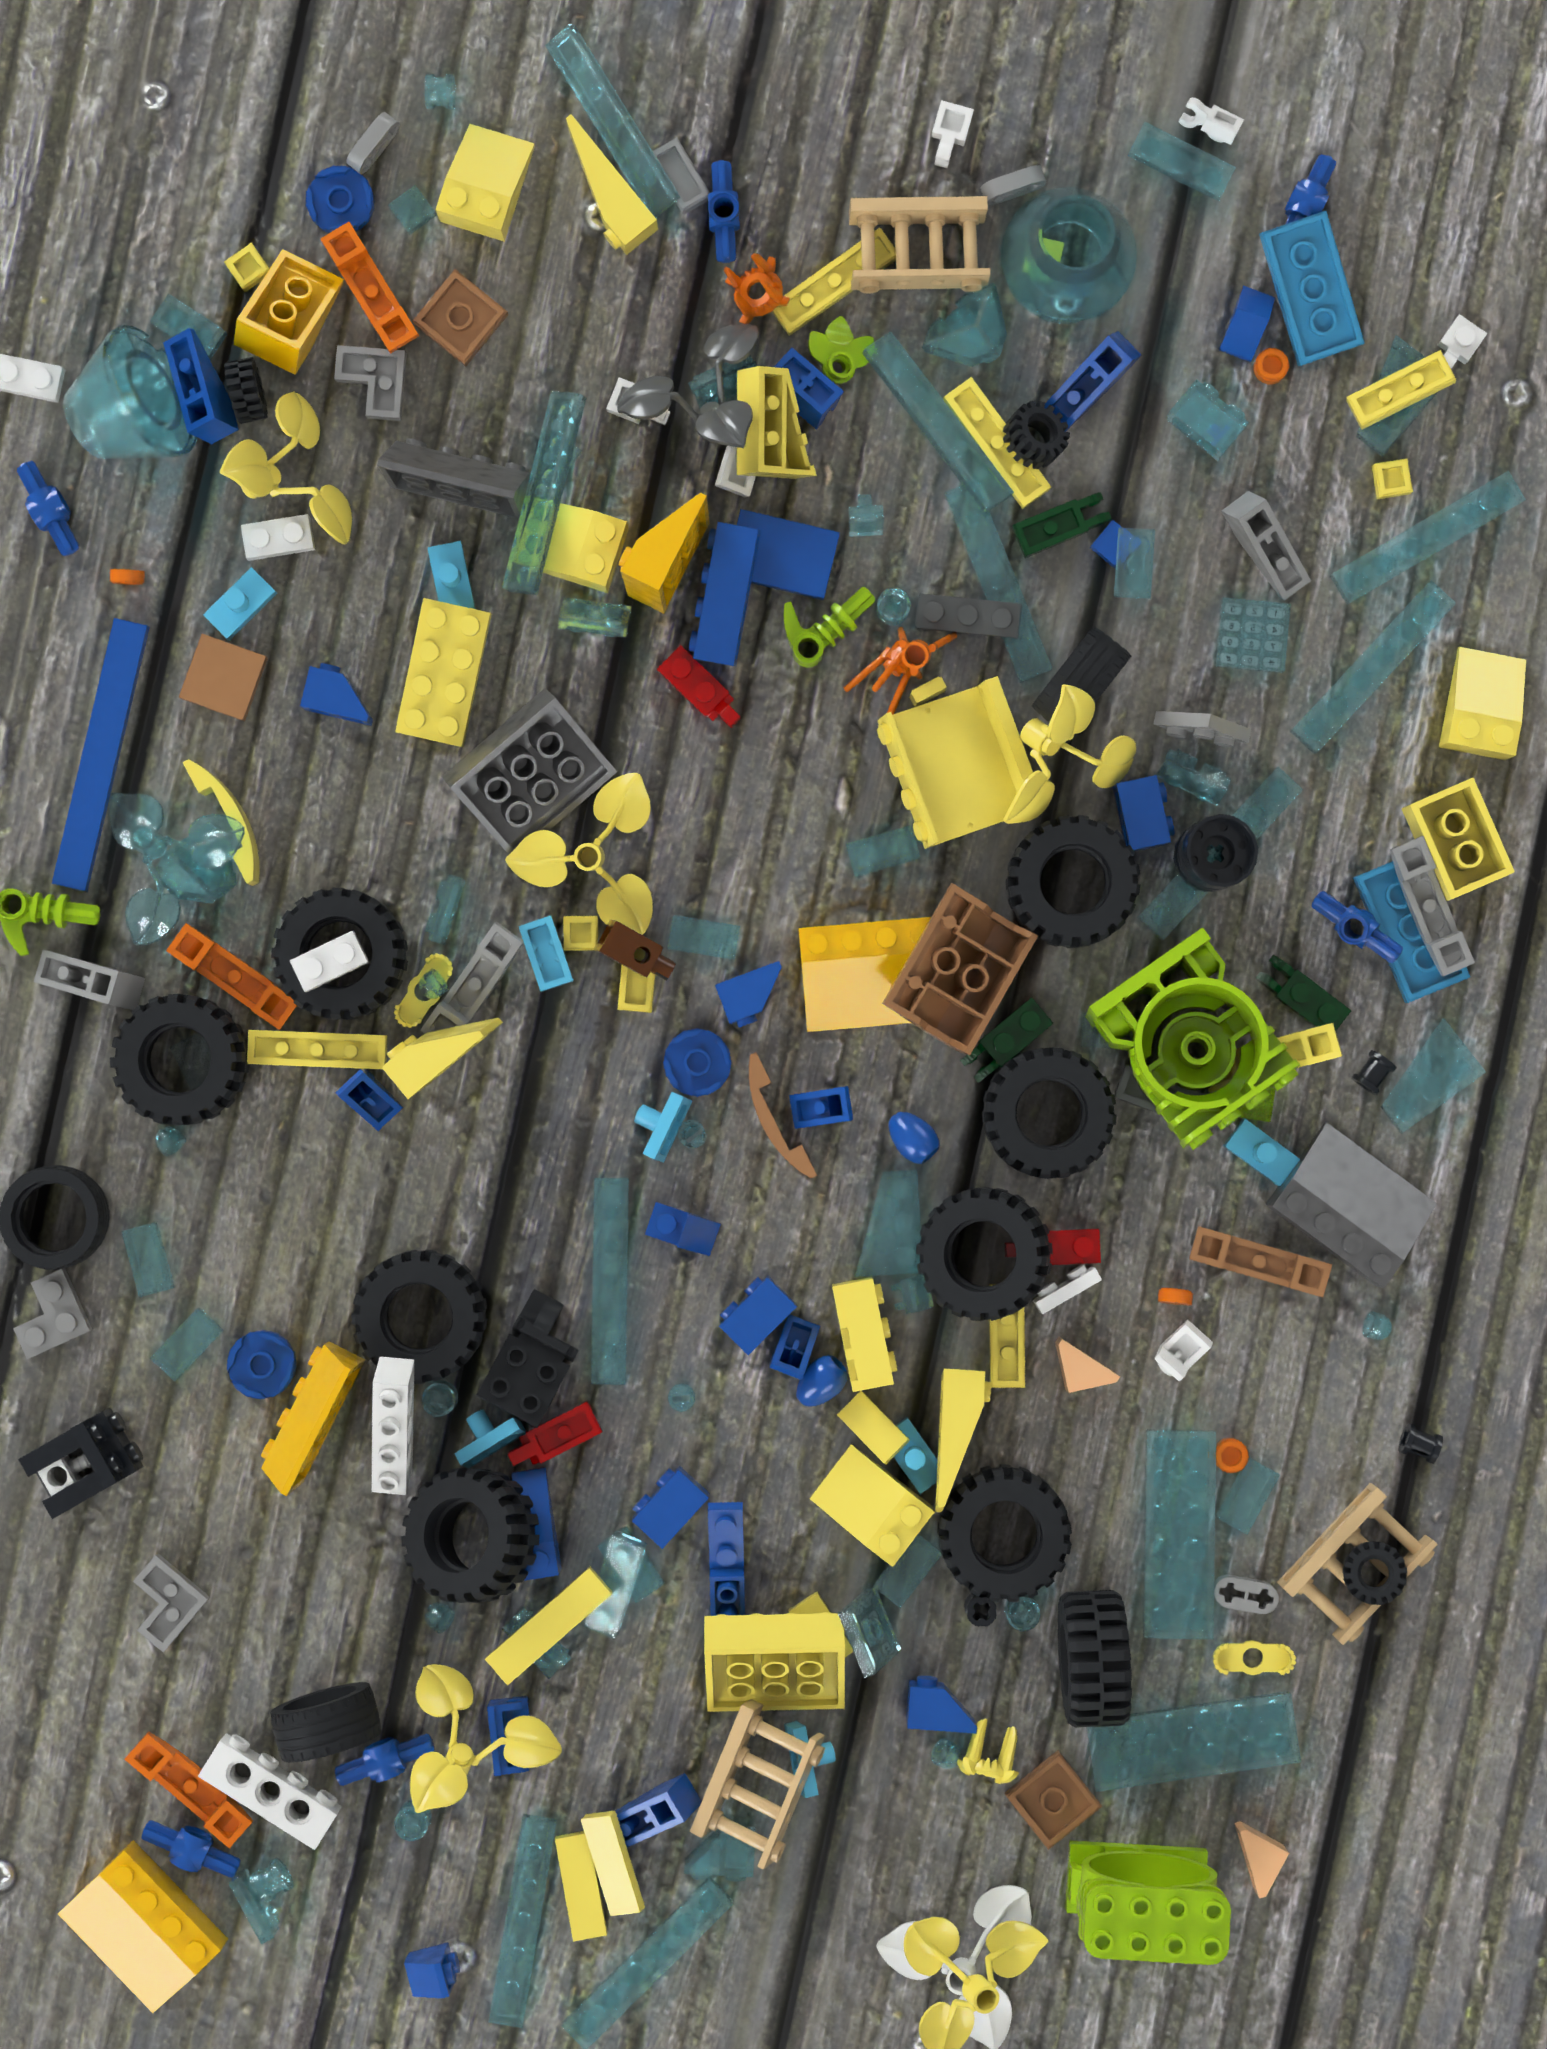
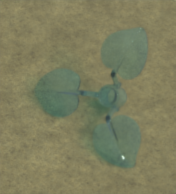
M111 794L109 815L114 838L122 847L136 850L143 855L142 862L147 865L157 887V891L151 888L139 890L132 895L127 903L125 918L133 943L142 946L161 940L174 929L181 913L178 897L170 893L163 894L164 886L152 861L161 858L166 853L167 845H173L183 849H192L194 862L203 868H220L234 857L245 834L244 826L239 821L220 814L202 816L196 819L189 827L188 835L191 842H182L169 836H163L158 832L164 821V811L156 799L144 794Z

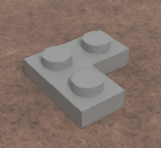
M337 345L335 381L368 385L365 415L367 419L401 421L406 351L396 350L390 354L388 349Z
M1156 711L1154 725L1167 729L1166 735L1186 738L1187 733H1193L1194 737L1208 740L1214 739V744L1224 747H1234L1235 742L1249 743L1251 729L1213 714Z
M65 1268L31 1282L44 1314L13 1328L26 1359L37 1356L93 1330Z
M159 1553L151 1559L133 1581L159 1603L137 1631L159 1650L165 1652L210 1598Z

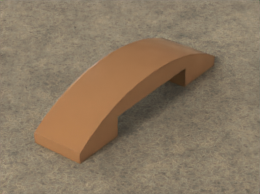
M757 1052L750 1055L749 1084L753 1104L760 1123L779 1153L798 1171L809 1178H813L817 1174L802 1144L789 1150L759 1090L770 1084L771 1081Z
M1200 1226L1197 1228L1189 1259L1322 1298L1324 1297L1333 1265Z

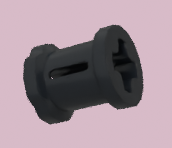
M1371 1050L1368 1054L1369 1060L1359 1074H1353L1351 1078L1359 1086L1377 1096L1380 1092L1378 1087L1389 1072H1394L1397 1067L1383 1055Z
M1409 1423L1402 1432L1398 1451L1403 1454L1410 1452L1426 1458L1427 1462L1434 1464L1439 1457L1443 1445V1436L1439 1434L1433 1436L1417 1430L1415 1425Z
M970 1593L965 1599V1613L973 1625L986 1627L994 1622L997 1616L994 1601H989L987 1596L980 1594L978 1597L973 1593ZM986 1603L985 1606L988 1612L984 1615L981 1612L975 1614L974 1604L984 1605Z

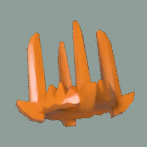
M753 253L751 258L758 268H751L750 271H745L741 277L736 275L730 268H724L727 276L725 283L735 288L734 301L743 314L739 320L740 323L749 324L754 317L764 316L772 312L778 305H788L790 298L783 296L782 282L778 275L774 273L776 258L769 256L766 261L760 254ZM760 282L766 291L765 294L759 299L750 298V288Z

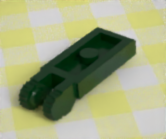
M1101 492L1078 501L1076 499L1014 524L1012 529L1024 558L1088 533L1090 529L1109 522L1112 519L1109 512H1102L1088 520L1084 519L1081 510L1094 507L1103 501Z
M1272 955L1269 962L1273 968L1288 977L1283 986L1281 987L1266 973L1260 972L1256 976V979L1275 994L1274 997L1313 1027L1333 1023L1336 1031L1352 1011L1298 969L1294 970L1289 964L1275 955Z
M1031 997L980 1039V1044L973 1049L971 1055H965L960 1061L966 1066L974 1062L984 1050L990 1054L994 1060L987 1066L979 1069L974 1076L979 1083L998 1066L1002 1067L1054 1023Z

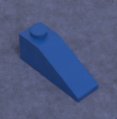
M188 328L163 342L187 433L210 444H214L238 431L239 428L231 399L195 330Z
M1119 331L1108 335L1045 403L1044 408L1046 409L1051 405L1055 407L1052 413L1057 415L1060 412L1063 415L1060 422H1067L1068 428L1064 431L1066 432L1142 355Z
M546 1467L512 1472V1481H516L523 1487L521 1495H528L534 1504L530 1511L532 1514H537L539 1525L535 1526V1535H540L539 1545H534L533 1553L537 1556L533 1565H527L525 1570L528 1571V1575L524 1581L558 1576L562 1567Z
M685 1773L654 1787L615 1810L626 1847H630L685 1822L701 1805L702 1801Z

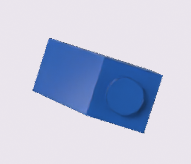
M320 663L319 668L309 667L300 704L305 711L372 726L373 718L349 679L340 673L341 668L325 663Z
M780 961L715 985L729 1024L736 1022L738 1028L758 1021L756 1014L763 1011L782 969Z
M917 1676V1681L909 1680L906 1713L907 1729L977 1734L975 1719L943 1682H937L938 1678L933 1676Z

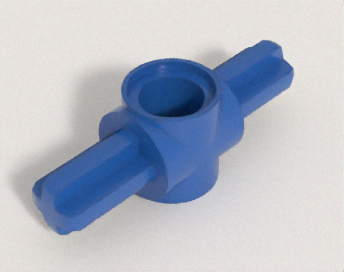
M1319 155L1307 180L1298 181L1284 209L1286 210L1285 214L1288 216L1285 224L1322 212L1329 198L1325 187L1336 167V161L1331 156Z
M718 160L711 165L713 192L708 194L709 230L715 232L717 261L730 263L737 258L735 231L740 229L738 193L733 191L731 163ZM720 206H728L733 210V213L729 217L721 218L715 214V210Z
M34 461L21 464L17 468V473L29 494L26 498L25 506L34 523L40 530L49 531L61 555L68 556L75 553L79 549V544L67 523L70 519L71 511L62 494L56 487L47 486Z
M1321 891L1314 898L1311 905L1312 908L1336 924L1334 930L1338 932L1340 938L1345 943L1356 945L1361 949L1367 946L1389 963H1393L1399 958L1403 947L1379 930L1381 924L1376 921L1372 913L1364 909H1358L1354 905H1350L1347 908L1325 891ZM1352 919L1362 922L1364 926L1362 935L1355 934L1350 926Z
M426 1733L401 1743L393 1737L379 1740L364 1748L363 1757L336 1766L334 1769L336 1780L340 1786L369 1776L371 1780L376 1782L389 1780L403 1773L407 1762L418 1759L425 1753L434 1752L433 1739Z
M150 1820L142 1832L141 1838L170 1851L168 1856L170 1857V1862L182 1870L198 1872L204 1866L229 1878H233L240 1866L241 1860L238 1857L212 1847L214 1843L212 1836L197 1827L184 1826L178 1832Z

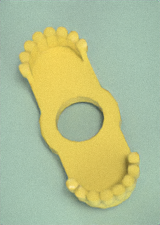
M432 954L425 959L426 964L419 975L410 981L407 994L401 1003L395 1006V1019L403 1027L412 1028L421 1024L431 1006H434L440 1000L442 989L450 976H452L453 971L452 962L443 954ZM428 981L433 985L434 995L430 1000L422 1001L416 997L415 988L418 983Z
M1255 1640L1245 1641L1244 1643H1224L1219 1645L1213 1653L1215 1668L1224 1675H1228V1672H1244L1249 1675H1257L1262 1672H1278L1281 1675H1285V1673H1290V1670L1294 1669L1293 1665L1296 1664V1656L1289 1646L1261 1643ZM1249 1648H1257L1262 1653V1661L1256 1667H1248L1243 1662V1654Z

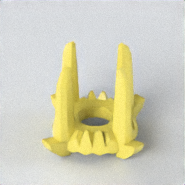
M986 1718L981 1719L976 1724L977 1734L972 1733L965 1757H963V1760L957 1758V1764L966 1775L983 1774L986 1777L995 1778V1783H1009L1019 1774L1015 1770L1012 1771L1017 1743V1730L1015 1726L1007 1728L998 1761L995 1759L991 1762L990 1758H987L985 1761L983 1758L981 1759L988 1720Z

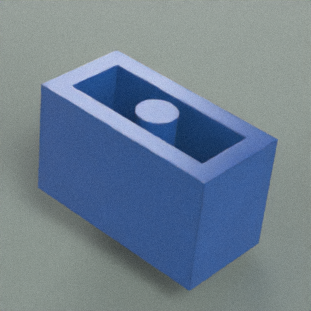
M1157 775L1116 783L1113 786V792L1125 844L1127 846L1131 845L1133 851L1136 852L1171 843L1170 836L1175 834L1171 816L1165 815L1163 803L1167 802V792L1164 783H1158Z
M769 1276L763 1281L759 1277L755 1278L744 1290L748 1296L739 1305L733 1301L720 1314L724 1320L719 1324V1327L747 1355L797 1307V1304Z
M681 1466L674 1472L670 1468L667 1469L656 1482L659 1489L651 1497L647 1494L643 1495L632 1508L636 1512L632 1522L661 1549L666 1546L709 1499L710 1495Z

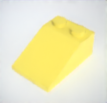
M469 124L446 175L436 206L440 222L505 242L535 144Z
M531 497L511 562L608 593L629 530L627 521L597 511Z
M1458 647L1439 743L1440 748L1507 760L1516 756L1523 718L1525 659Z
M498 1017L427 1032L418 1039L411 1035L387 1053L390 1060L382 1066V1069L405 1097L409 1099L429 1085L503 1022Z
M850 1444L810 1497V1500L892 1567L935 1512L931 1504L852 1444Z

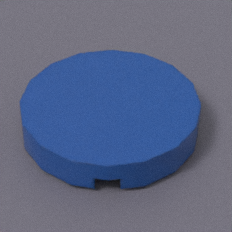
M331 166L321 170L315 176L311 185L309 184L306 191V207L311 219L322 231L330 233L345 223L350 222L357 232L369 222L374 211V194L368 180L353 168L348 166Z
M696 1028L683 1031L672 1039L666 1049L663 1064L666 1077L674 1088L683 1094L699 1097L712 1094L723 1086L729 1077L732 1061L730 1051L722 1038L711 1031Z
M267 1330L250 1332L238 1339L229 1351L227 1370L234 1387L245 1396L255 1399L274 1397L287 1389L294 1379L297 1367L295 1351L288 1340L276 1332Z

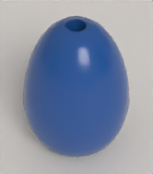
M897 1112L889 1120L888 1127L891 1139L901 1155L907 1160L916 1164H923L939 1150L938 1135L923 1119L908 1112Z
M832 1355L819 1357L810 1363L806 1368L803 1379L799 1380L796 1389L797 1399L804 1406L808 1407L818 1406L831 1400L846 1385L848 1379L847 1369Z

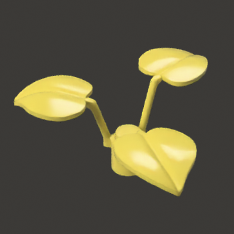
M295 391L282 395L277 401L275 413L282 431L287 436L292 437L290 443L267 461L266 452L261 445L250 439L243 440L230 450L222 464L220 474L235 481L241 486L245 495L252 499L264 497L269 493L272 497L279 494L313 495L314 497L309 502L313 517L330 536L345 545L350 539L352 513L348 500L338 488L329 484L322 486L320 491L315 487H278L281 482V473L274 464L296 447L298 442L306 449L313 448L320 436L318 418L308 401L300 394L295 393Z
M1063 684L1060 700L1052 715L1049 726L1038 718H1034L1023 727L1020 738L1022 742L1033 749L1030 755L1036 759L1042 771L1037 770L1033 772L1023 782L1003 819L1005 823L1013 824L1031 821L1046 810L1052 800L1055 785L1049 781L1051 772L1042 756H1053L1060 747L1098 766L1093 774L1092 781L1100 788L1114 786L1130 770L1133 757L1136 754V743L1129 736L1123 735L1114 738L1105 747L1101 759H1096L1065 743L1068 740H1072L1074 734L1081 733L1088 727L1095 712L1094 700L1082 689Z
M629 773L614 778L604 785L596 795L593 805L594 815L598 820L609 824L593 843L581 844L576 848L574 855L565 856L566 844L564 840L555 832L539 830L526 836L506 857L505 861L517 876L539 887H553L565 881L568 874L565 862L574 861L577 867L584 871L595 870L597 874L601 875L611 885L601 890L597 897L596 909L600 919L606 925L610 920H616L643 935L647 931L652 919L653 900L651 891L645 881L634 874H626L616 883L614 878L602 868L605 854L600 847L614 827L621 832L632 833L641 829L649 819L651 803L642 776L639 773Z
M432 1664L423 1667L415 1690L417 1703L424 1712L434 1717H445L451 1713L452 1726L450 1742L448 1744L449 1749L446 1756L444 1757L438 1752H428L420 1756L413 1765L410 1776V1794L416 1813L447 1807L459 1802L467 1791V1774L471 1766H478L484 1757L501 1745H505L503 1755L506 1761L521 1768L543 1766L553 1762L561 1755L562 1747L550 1728L540 1719L525 1715L513 1718L507 1723L505 1727L506 1738L501 1737L478 1755H474L470 1746L465 1743H457L459 1722L457 1710L468 1709L473 1703L474 1694L470 1682L462 1673L445 1665Z
M930 1917L914 1922L908 1928L904 1937V1953L908 1963L916 1972L926 1976L935 1975L943 1963H945L963 1981L962 1993L966 1999H954L951 2005L946 2002H937L924 2012L919 2022V2035L926 2049H960L973 2030L974 2012L990 2013L999 2003V1993L995 1989L997 1982L994 1980L993 1971L1005 1978H1013L1023 1973L1032 1964L1039 1951L1049 1942L1046 1936L1032 1925L1021 1921H1006L998 1924L986 1937V1947L990 1952L985 1957L987 1979L979 1974L967 1977L948 1958L957 1951L960 1937L956 1926L943 1917Z

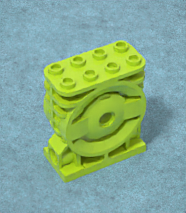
M1203 927L1090 1005L1085 1016L1092 1028L1095 1027L1110 1048L1128 1051L1133 1075L1138 1085L1154 1104L1158 1115L1161 1114L1165 1119L1169 1130L1173 1131L1181 1141L1180 1145L1182 1148L1190 1146L1192 1150H1195L1214 1135L1211 1130L1216 1126L1222 1131L1235 1122L1242 1115L1239 1110L1244 1106L1250 1111L1266 1100L1270 1095L1268 1090L1274 1086L1279 1091L1299 1075L1296 1069L1300 1066L1296 1059L1293 1060L1286 1051L1287 1046L1284 1042L1280 1043L1274 1035L1275 1030L1273 1027L1266 1024L1255 1003L1243 991L1223 981L1226 964L1209 942L1211 938ZM1177 968H1181L1188 977V979L1177 981L1167 987H1164L1160 982L1176 971ZM1214 973H1216L1215 979H1214V978H1208V977H1210L1211 975H1213ZM1141 994L1150 995L1152 999L1144 1008L1137 1022L1126 1005ZM1225 1004L1230 1007L1229 1010L1219 1017L1204 1012H1188L1174 1018L1167 1024L1159 1037L1157 1060L1147 1066L1145 1060L1152 1055L1151 1047L1154 1034L1167 1017L1175 1012L1189 1008H1201L1214 1012ZM1250 1033L1251 1041L1240 1048V1061L1237 1071L1224 1087L1205 1095H1189L1179 1091L1172 1094L1167 1091L1175 1084L1189 1090H1203L1218 1084L1227 1076L1234 1064L1236 1056L1235 1042ZM1128 1034L1131 1037V1041L1121 1038ZM1193 1042L1200 1043L1205 1049V1056L1200 1059L1193 1058L1188 1052V1045Z
M1069 1840L1065 1910L1066 1913L1078 1915V1936L1084 1942L1088 1953L1093 1957L1113 1960L1214 1965L1223 1961L1229 1950L1230 1903L1223 1891L1217 1887V1872L1207 1865L1208 1851L1206 1848Z

